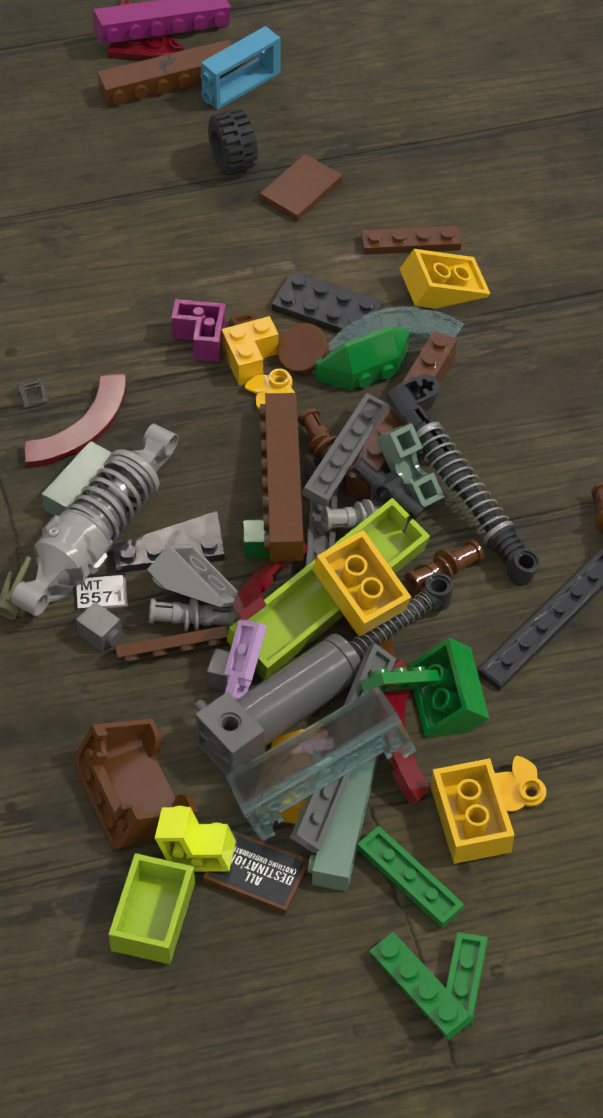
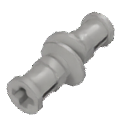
M364 499L361 503L356 501L354 508L330 509L329 507H323L321 511L322 528L324 531H330L331 528L352 529L378 510L381 505L373 506L369 499Z
M192 597L189 604H182L181 602H155V599L150 600L149 623L151 624L154 621L171 622V624L184 623V632L188 631L191 624L194 625L195 631H198L199 624L210 627L211 625L228 626V629L234 624L235 610L233 606L199 605L198 600Z

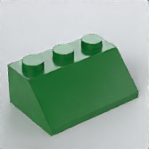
M447 638L407 665L409 670L424 666L425 670H438L440 677L438 682L421 689H413L425 737L433 738L467 733L489 720L471 647L454 639Z

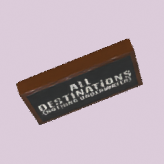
M231 830L236 843L230 871H206L203 876V883L286 915L306 875L309 860Z

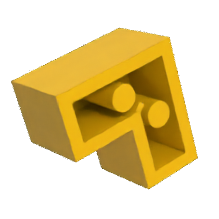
M270 316L222 329V350L239 386L246 384L257 375H263L264 358L278 355V332Z

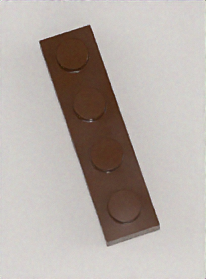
M459 226L362 230L361 237L364 255L411 253L413 249L433 252L461 250Z
M227 626L114 646L116 658L123 657L124 662L140 659L139 653L149 651L151 652V657L168 654L167 648L178 646L179 652L196 649L195 643L206 641L207 646L222 644V638L228 636Z

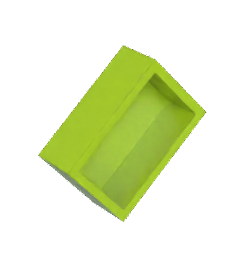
M135 853L109 932L111 951L171 964L195 885L194 866Z

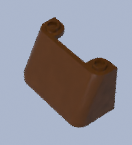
M153 718L92 724L75 755L76 771L109 843L114 849L128 848L154 838L162 807H191L195 816L198 813L196 803L190 795L181 794L175 797L155 755L162 744V734L158 730Z

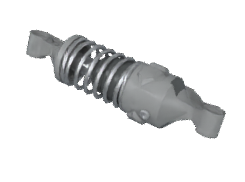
M152 424L144 435V450H115L104 462L103 468L97 470L96 477L89 479V486L83 487L81 495L74 497V504L68 505L67 509L59 516L55 515L42 529L43 535L33 547V554L38 567L36 580L31 582L22 581L16 586L11 596V603L34 616H38L44 612L50 602L66 597L74 586H79L90 573L94 574L107 560L106 553L111 548L112 543L119 538L120 533L126 530V526L141 511V507L147 504L148 499L158 491L160 483L156 472L173 454L179 437L177 434ZM105 472L109 480L102 478L101 474ZM98 481L101 488L93 486V483ZM128 496L135 497L137 503H131ZM125 505L129 507L130 512H126Z

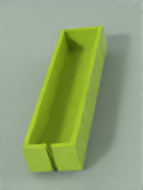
M391 498L330 548L364 530L396 574L425 550L430 535L414 519L409 522L404 534L402 530L405 528L409 514ZM315 560L264 600L267 604L266 607L247 620L267 625L255 667V672L263 680L270 677L344 616L312 570ZM238 621L229 627L226 641L231 646Z

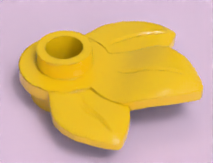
M275 369L269 375H257L245 385L246 390L257 394L256 406L258 409H260V404H265V393H295L291 388L292 377L284 369Z
M515 756L512 772L495 774L508 812L518 811L525 805L534 807L544 801L546 787L541 780L537 779V768L529 760ZM530 789H533L537 792V794L533 797H530L526 794V792Z

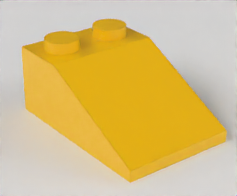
M413 249L400 268L414 305L417 307L436 309L487 298L490 295L474 257Z

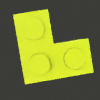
M162 807L155 840L167 861L194 866V872L230 871L236 840L228 824L217 822L199 824L191 807Z

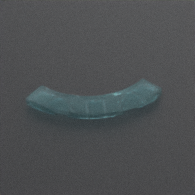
M401 306L386 308L364 315L359 320L343 328L329 343L330 352L343 343L390 326L402 329L407 328L411 334L430 337L433 331H437L456 338L464 323L442 312L419 309V307Z

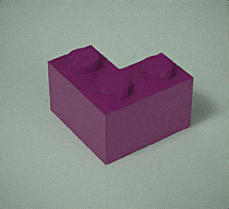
M175 299L171 317L172 338L193 340L194 360L219 362L222 349V329L226 327V305L223 303Z

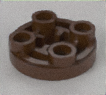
M301 323L289 328L282 335L278 344V357L289 371L301 374L302 376H308L315 370L316 361L320 358H325L331 349L321 329L313 324Z

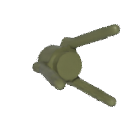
M26 557L10 591L13 572H8L0 596V615L14 620L17 615L23 617L26 613L25 610L11 603V596L16 586L22 581L31 557Z

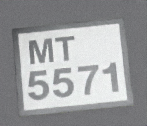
M125 573L90 575L82 584L74 586L75 611L87 610L94 602L103 608L127 607Z

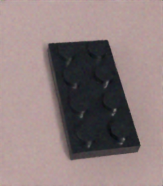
M293 270L272 302V311L352 339L368 335L383 309V301Z

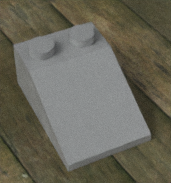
M192 544L167 545L147 569L154 576L153 581L161 588L219 607L233 606L238 591Z

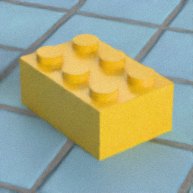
M364 530L316 557L312 570L359 637L406 610L411 599L410 594Z
M490 758L433 769L431 790L453 863L511 853L515 835Z

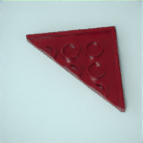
M121 0L120 5L133 3L130 0ZM162 35L110 43L107 53L108 58L143 61L184 51V47L174 38Z

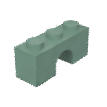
M412 423L399 426L376 437L391 472L397 473L403 478L405 489L407 490L406 493L425 507L444 497L434 472H425L418 463L416 452L423 447Z

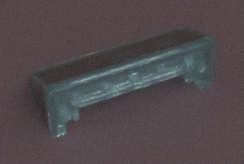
M379 686L372 690L364 692L359 698L247 764L237 767L225 777L244 816L262 842L276 835L273 830V824L276 820L278 823L284 821L280 814L284 810L383 752L387 759L392 757L391 752H400L405 759L417 752L399 716Z

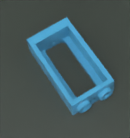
M264 26L201 62V94L203 100L218 110L280 74L281 38ZM258 55L257 58H255L254 60L248 62L247 64L241 66L240 68L236 69L235 71L229 73L228 75L220 79V76L224 73L230 71L231 69Z

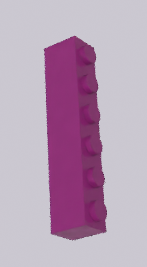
M155 0L93 9L92 28L100 43L108 44L229 26L231 6L227 0Z

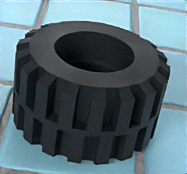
M238 108L210 116L208 124L210 147L214 159L222 172L231 174L255 167L258 158L257 140L253 126L245 112Z

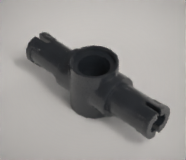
M362 457L351 469L352 473L359 476L369 485L368 488L371 489V496L377 504L383 506L393 498L409 514V517L414 520L425 509V506L406 493L404 480L397 473L389 472L386 474L383 471L379 472Z

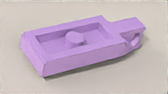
M242 619L238 621L224 672L227 675L228 683L225 693L228 692L235 700L248 692L267 628L265 624L247 620L243 621Z

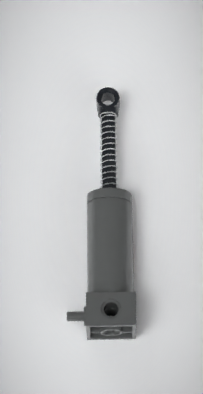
M443 573L430 575L426 579L425 586L418 591V595H415L414 599H410L404 612L359 638L355 637L353 642H348L342 636L335 633L329 635L237 700L226 692L209 705L203 700L196 701L194 708L198 711L195 714L197 745L228 779L234 783L265 761V747L352 686L361 665L360 657H364L368 646L373 643L381 645V642L387 641V638H391L392 634H397L399 629L403 630L405 625L409 626V622H414L415 618H420V615L425 614L426 610L443 611L447 609L452 599V579Z

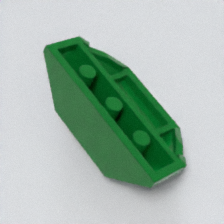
M390 326L343 343L331 351L325 358H320L316 361L315 379L323 384L354 391L397 375L408 350L409 330L407 328L402 329Z

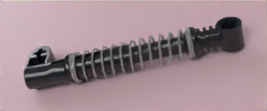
M423 374L392 388L386 394L385 400L403 425L413 424L423 447L418 452L425 454L424 461L431 462L430 469H436V477H442V485L449 487L448 493L457 491L453 501L463 500L459 509L469 508L465 517L475 516L471 525L481 524L477 534L487 533L483 542L489 549H494L497 555L501 557L500 559L505 562L509 580L516 585L524 586L529 584L540 566L538 554L531 549L525 548V545L521 543V540L516 535V527L513 522L509 521L508 516L503 515V509L497 507V501L491 499V492L485 491V484L479 483V476L473 475V468L468 467L467 460L461 458L462 453L455 450L456 445L450 442L449 435L444 434V428L426 412L432 408L439 393V381L431 375ZM473 476L477 478L476 483L472 481ZM482 485V491H479V489L476 486ZM483 493H488V494H489V497H488L487 500H486V499L484 498V496L482 495ZM489 501H494V502H495V505H494L493 508H492V507L490 506V504L488 503ZM500 509V515L498 516L494 510ZM505 517L507 521L502 522L500 518Z

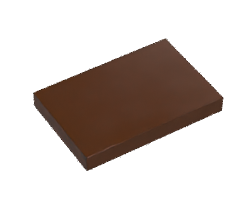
M304 154L260 193V199L298 221L342 182V175Z

